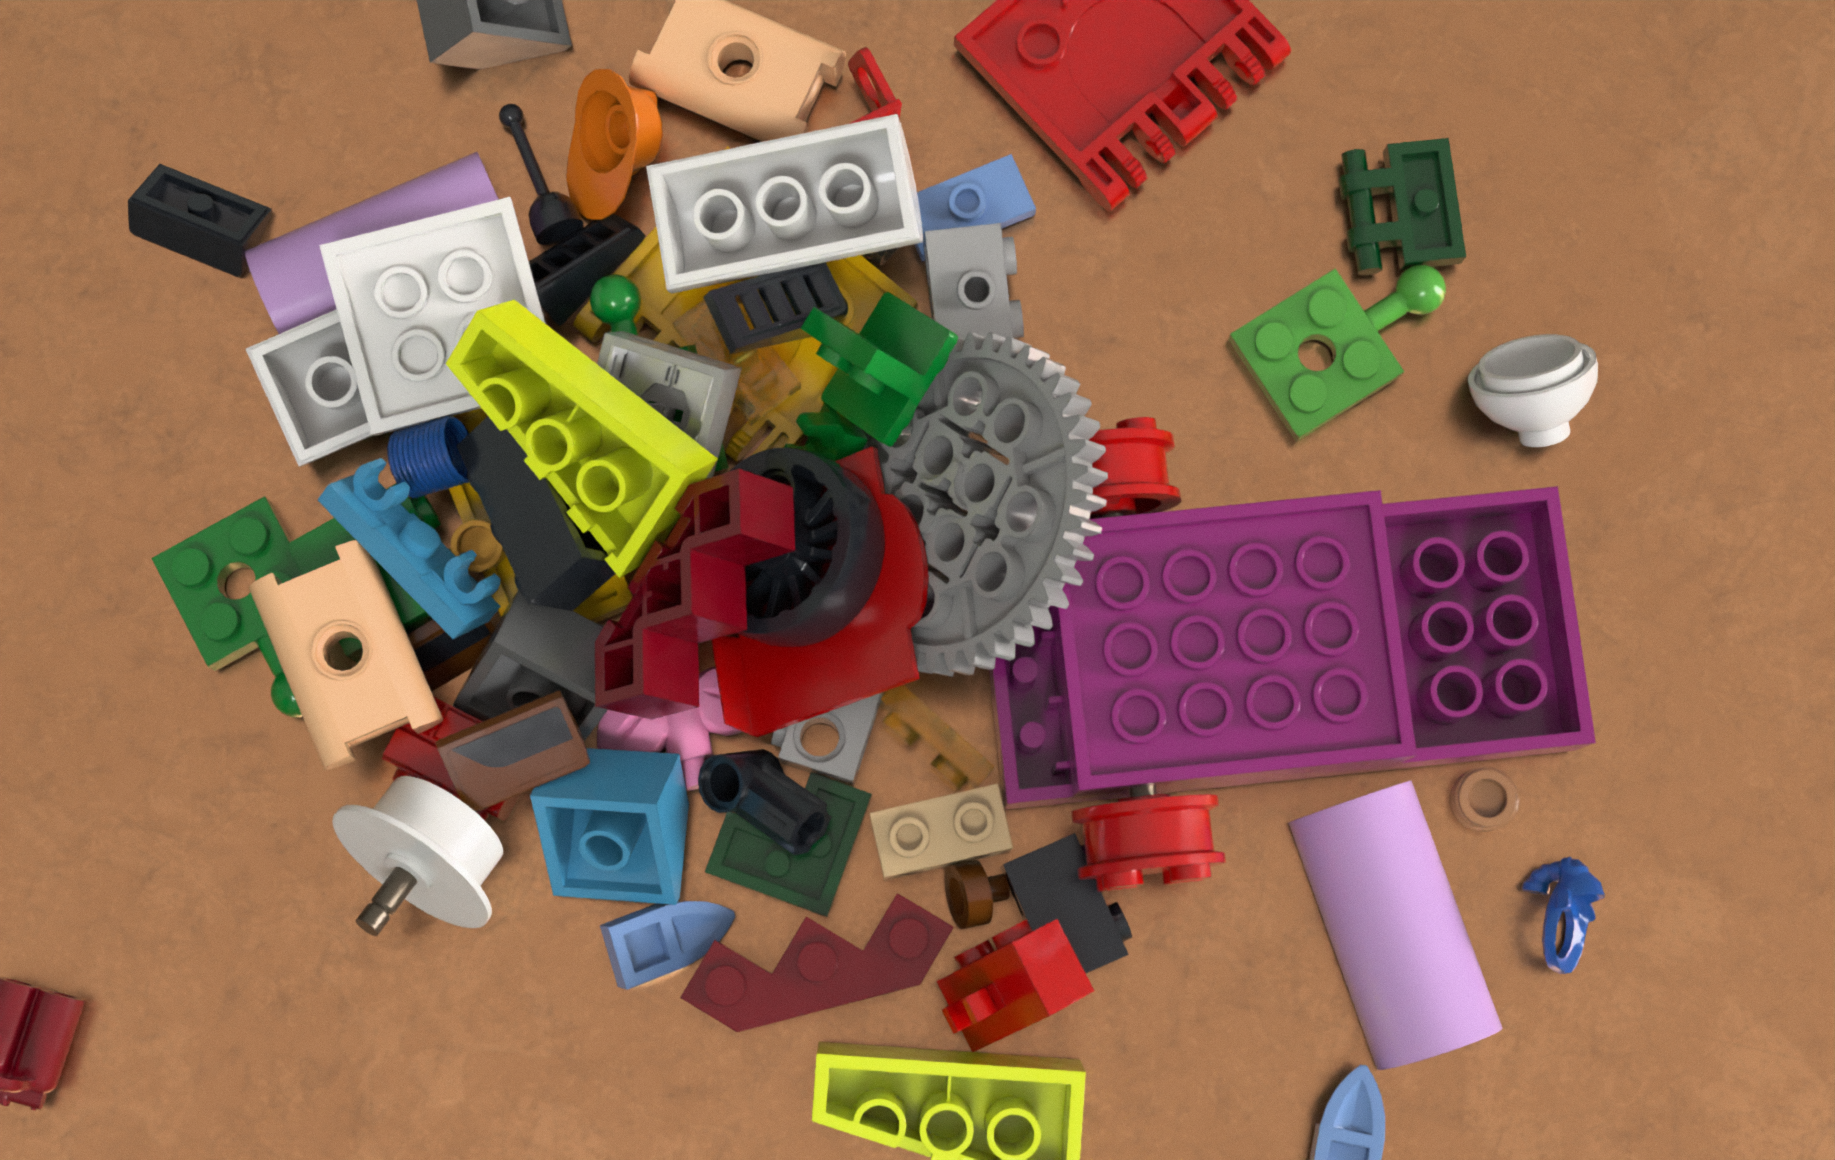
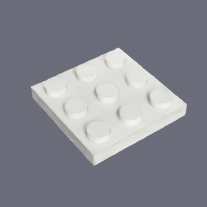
M511 197L319 245L369 429L373 436L419 425L420 423L429 422L430 420L447 415L453 416L481 408L446 365L447 360L477 310L514 299L545 323Z

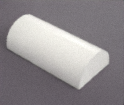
M897 114L646 166L666 288L670 293L923 242L922 221L913 170L904 132Z
M337 309L246 348V352L299 467L373 436L369 429Z

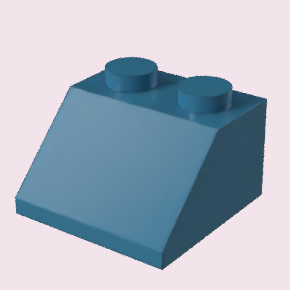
M586 748L590 758V763L586 767L533 789L530 798L553 896L677 905L681 892L689 809L680 754Z

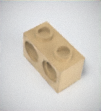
M998 784L870 813L884 881L948 867L951 864L1005 854L1013 849Z

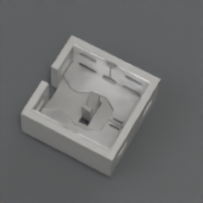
M625 331L605 333L597 364L718 458L742 368ZM676 409L683 411L681 422L674 421ZM717 462L709 472L706 479L714 476Z

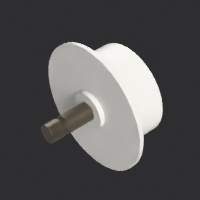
M401 776L394 780L373 809L360 805H345L340 807L334 814L332 820L333 827L343 846L369 874L382 884L371 899L372 903H368L355 920L357 925L365 932L378 936L390 920L389 915H393L404 900L412 903L427 914L453 925L466 928H480L488 922L492 915V908L485 892L480 886L501 859L503 847L492 828L474 810L457 797L425 780L411 776Z

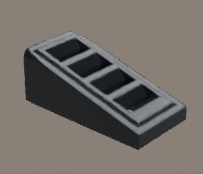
M613 213L603 220H594L530 260L529 264L543 315L557 325H563L590 297L594 285L601 278L611 275L637 248L646 235L639 227Z
M826 262L760 275L711 290L703 297L730 354L812 337L803 331L801 327L813 307L837 321L844 318L848 312V307ZM738 304H743L754 329H749Z

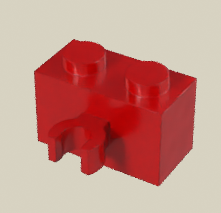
M1027 919L992 937L997 948L996 951L988 939L955 956L954 959L959 970L936 981L949 1005L943 1008L942 1012L953 1034L962 1031L972 1053L1039 1022L1094 992L1058 919L1034 931Z

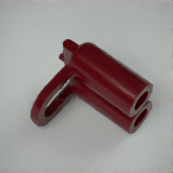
M0 977L1 1105L9 1106L10 1102L31 1107V1110L42 1109L47 1094L53 1091L59 1083L85 1003L84 999L53 990L42 989L39 986L23 981Z

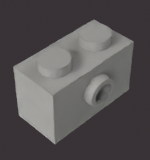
M1001 223L925 231L923 234V247L931 319L956 333L958 338L962 340L966 339L969 332L984 337L987 336L988 332L1005 338L1008 336L1011 338L1024 337L1020 300L1009 301L1007 275L1017 274L1013 237L1002 238Z

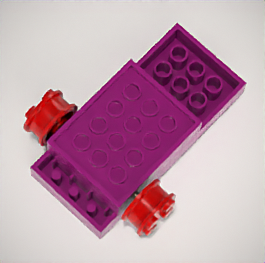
M1137 417L1119 421L1116 423V429L1098 430L1089 439V441L1105 446L1106 452L1092 463V467L1108 473V479L1093 487L1092 493L1106 499V506L1097 511L1090 512L1089 520L1096 522L1102 527L1101 534L1085 536L1083 542L1094 554L1093 560L1076 561L1074 568L1080 574L1083 582L1081 586L1067 583L1063 586L1062 590L1069 602L1067 609L1050 605L1048 610L1053 623L1051 629L1048 630L1032 625L1035 644L1028 647L1015 643V658L1010 661L996 657L994 669L989 670L1004 810L1122 798L1118 799L1116 803L1090 806L1071 811L1072 822L1082 824L1087 861V865L1077 869L1078 879H1096L1097 892L1137 888L1138 885L1144 884L1143 875L1162 873L1163 885L1203 881L1205 878H1211V866L1226 863L1225 853L1214 850L1210 810L1219 807L1218 795L1170 796V794L1161 793L1567 752L1596 743L1558 486L1386 504L1382 503L1381 490L1166 511L1181 503L1180 489L1169 484L1166 454L1175 447L1174 436L1171 432L1157 429L1156 419L1152 417Z

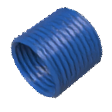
M447 415L394 431L390 436L387 446L390 470L396 484L406 482L410 486V497L419 498L444 489L453 488L454 486L463 485V483H469L467 478L468 470L456 446L469 434L462 422L452 415Z

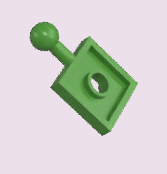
M1427 265L1412 266L1400 275L1394 293L1363 310L1335 268L1232 332L1228 340L1295 442L1402 376L1404 370L1378 331L1407 312L1424 315L1435 311L1445 298L1446 284L1442 275L1433 267ZM1309 340L1324 342L1332 351V365L1322 371H1312L1306 368L1299 359V347Z

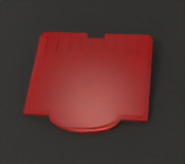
M873 446L835 461L849 469L865 484L875 498L881 512L885 531V551L882 569L873 593L860 613L845 628L832 637L813 645L803 647L771 646L740 634L739 638L722 636L712 639L724 724L749 735L760 737L920 679L911 628L921 620L927 603L929 575L926 549L919 525L910 508L897 496L885 494L878 450ZM825 486L822 487L821 497L827 490ZM836 543L828 546L827 550H832ZM830 563L823 564L822 569L825 573L827 572ZM755 579L746 582V590ZM767 603L759 611L758 616H764Z

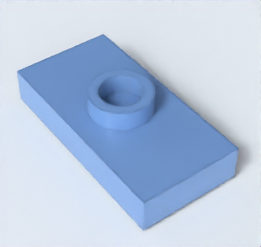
M1012 154L917 192L923 234L925 231L1001 223V229L1034 216L1036 212V207ZM923 242L914 244L921 261H925Z

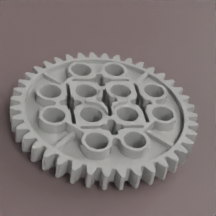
M969 332L965 340L958 338L956 345L949 354L945 367L936 375L915 409L911 422L902 430L893 446L888 447L862 430L868 439L864 449L873 446L878 450L885 494L897 496L910 508L919 525L926 549L929 575L927 603L921 620L911 628L918 671L929 674L936 673L953 677L954 672L973 675L975 667L987 670L994 669L996 657L1010 661L1015 658V643L1028 647L1033 646L1035 641L1032 625L1050 630L1053 626L1048 610L1050 605L1067 609L1069 606L1067 597L1062 590L1065 583L1081 586L1083 582L1074 565L1077 560L1092 561L1094 557L1091 550L1083 544L1085 536L1101 534L1102 531L1101 526L1089 520L1090 512L1105 507L1107 501L1092 494L1093 487L1108 479L1107 472L1092 467V463L1106 452L1105 446L1089 441L1101 427L1099 421L1085 417L1092 403L1090 399L1076 394L1080 383L1078 380L1064 375L1066 367L1063 364L1049 359L1050 354L1009 336L1005 338L988 332L987 336L984 337ZM974 433H977V434L982 435L985 440H983L982 438H980L979 436H977V435L974 434ZM993 449H995L1005 457L997 455V453Z

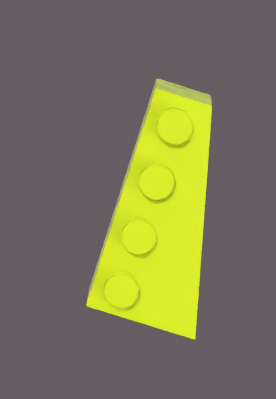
M514 299L477 310L446 362L449 369L500 431L507 429L525 451L528 457L524 461L539 480L547 478L569 505L570 509L566 513L584 534L590 531L609 555L604 560L619 578L640 567L655 541L662 543L665 541L681 516L674 508L686 488L690 484L705 480L718 460L717 457Z
M819 1042L816 1054L812 1122L892 1148L900 1147L930 1157L931 1160H1080L1086 1071L1080 1059Z

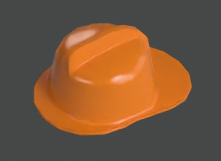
M611 69L593 70L584 78L578 90L575 124L567 161L566 180L569 197L576 205L578 212L590 220H603L615 213L625 199L631 176L635 175L640 169L650 164L656 158L661 149L663 138L662 120L657 108L656 93L648 89L628 87L623 78Z

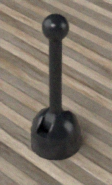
M506 104L500 109L499 120L503 126L510 128L538 195L531 204L528 213L531 229L539 244H557L582 229L583 221L576 205L568 196L558 191H549L521 125L524 118L523 111L516 104Z

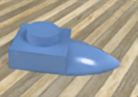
M705 901L678 902L677 905L654 904L601 924L600 929L617 986L628 990L684 968L700 959L708 952L714 940L720 941L728 931L735 918L734 910Z
M1360 1064L1336 1087L1326 1104L1320 1124H1315L1309 1160L1382 1159L1385 1142V1112L1381 1093L1368 1066Z

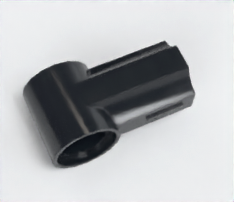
M758 749L712 755L705 760L700 768L698 777L699 792L704 803L711 810L718 813L735 812L793 855L808 853L811 847L825 835L832 817L827 813V803L786 776L779 759L772 752Z

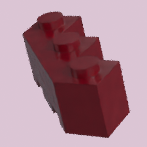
M739 468L688 485L674 508L681 515L680 519L665 543L654 542L627 588L634 596L619 621L608 619L595 641V707L647 719H656L700 707L698 643L747 630L745 566L795 551L793 487Z
M897 893L864 950H861L808 917H805L773 973L725 944L714 940L680 998L735 1032H741L921 985L954 927Z

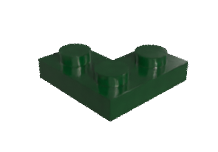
M811 772L805 789L827 803V813L832 817L825 835L811 847L808 853L793 855L739 815L727 812L705 873L828 918L872 794Z

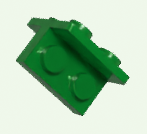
M885 292L860 333L855 332L813 307L801 327L803 331L821 342L815 354L838 368L822 393L821 400L888 447L894 445L902 430L911 422L915 409L936 375L945 367L949 354L958 341L956 333L889 292Z

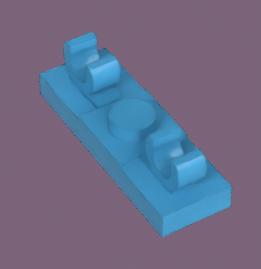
M382 458L361 465L352 476L328 484L318 498V501L452 639L489 622L501 607L491 597L498 590L501 579L496 574H493L477 583L468 573L469 565L475 560L477 554L473 550H469L455 556L441 542L438 533L431 526L422 522L414 513L410 514L401 505L408 497L410 486L406 482L394 485L388 490L378 481V476L387 464Z

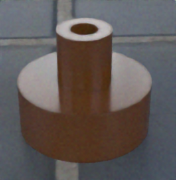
M977 860L951 864L946 868V898L951 915L957 926L961 929L989 924L993 916V902L1009 899L1010 889L1006 876L999 874L987 877L983 866Z

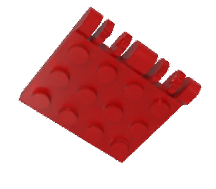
M996 0L954 36V47L1074 172L1084 189L1107 211H1112L1130 195L1129 189L1123 180L1128 185H1131L1132 188H1137L1148 179L1139 160L1119 141L1132 130L1138 142L1160 163L1165 164L1176 154L1170 139L1148 117L1151 112L1159 126L1176 143L1186 146L1218 117L1216 109L1207 97H1210L1217 107L1219 106L1225 110L1237 101L1238 96L1235 94L1236 91L1232 85L1210 63L1220 52H1222L1228 66L1240 78L1253 86L1265 76L1263 68L1273 70L1291 54V47L1286 38L1250 0ZM1194 76L1203 93L1190 81V78ZM1103 154L1107 159L1108 163L1101 157Z

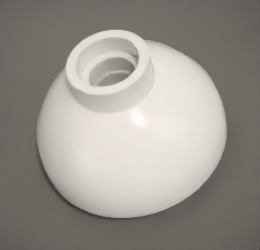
M1557 334L1528 336L1506 342L1487 352L1469 373L1468 385L1476 406L1493 422L1508 429L1518 431L1520 443L1524 446L1545 447L1557 444L1570 435L1569 421L1588 403L1597 384L1598 362L1596 353L1591 347L1579 343L1572 337Z

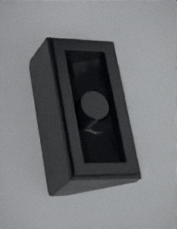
M160 163L128 199L129 230L133 235L237 277H240L248 267L245 251L258 246L272 216V208Z

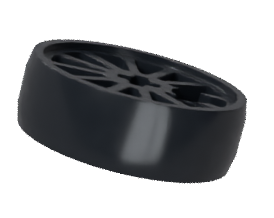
M784 447L768 449L753 454L735 465L730 471L739 468L793 487L795 551L745 566L746 582L755 580L746 590L747 630L737 633L771 646L803 647L813 645L832 637L845 628L860 613L873 593L882 569L885 551V531L881 512L870 490L854 473L823 455L804 449ZM825 486L827 490L821 497L822 487ZM836 543L832 550H827L828 546ZM824 563H830L829 568L825 573L822 569V566ZM767 603L764 616H758L759 611Z

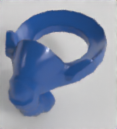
M1570 856L1563 857L1561 861L1541 865L1538 869L1533 870L1530 877L1522 884V891L1549 895L1550 883L1558 882L1546 907L1542 945L1547 966L1559 974L1571 973L1577 966L1582 955L1588 923L1596 919L1592 903L1605 898L1601 882L1588 871V867L1579 859H1573ZM1564 911L1566 932L1563 946L1557 955V925Z

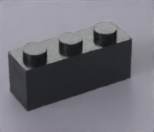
M487 417L456 445L468 470V481L478 493L491 521L490 528L492 534L502 545L515 573V584L520 593L526 598L528 604L573 611L616 574L604 560L609 556L590 531L584 534L566 513L570 509L569 505L547 478L539 480L525 463L524 459L528 457L507 429L500 431L492 420Z

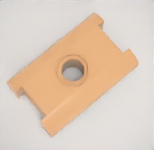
M666 0L670 14L650 55L637 50L630 69V85L636 88L651 90L661 99L761 142L809 132L806 120L824 82L835 87L837 86L846 61L845 51L726 0ZM734 60H746L753 64L749 73L742 77L733 78L723 73L727 64Z
M357 540L335 546L340 560L284 583L273 573H270L254 581L249 586L250 593L325 770L334 769L356 761L352 747L410 723L412 729L419 734L443 721L377 562ZM349 637L360 640L363 653L359 663L352 669L345 671L333 669L329 657L335 643Z

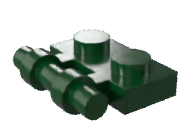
M1449 138L1387 144L1383 151L1385 165L1383 169L1368 170L1366 151L1364 149L1349 150L1341 154L1344 175L1339 178L1341 199L1348 200L1351 229L1346 231L1348 250L1351 253H1355L1359 275H1372L1383 270L1380 249L1386 247L1397 248L1400 270H1406L1416 265L1436 267L1461 264L1464 261L1466 250ZM1389 193L1393 222L1376 223L1372 196Z

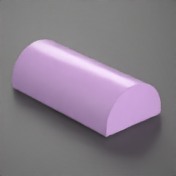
M476 151L245 251V256L261 299L277 332L281 334L337 309L319 245L499 200Z
M1412 781L1394 785L1289 822L1377 1070L1395 1068L1428 1059L1472 1044L1503 1029Z

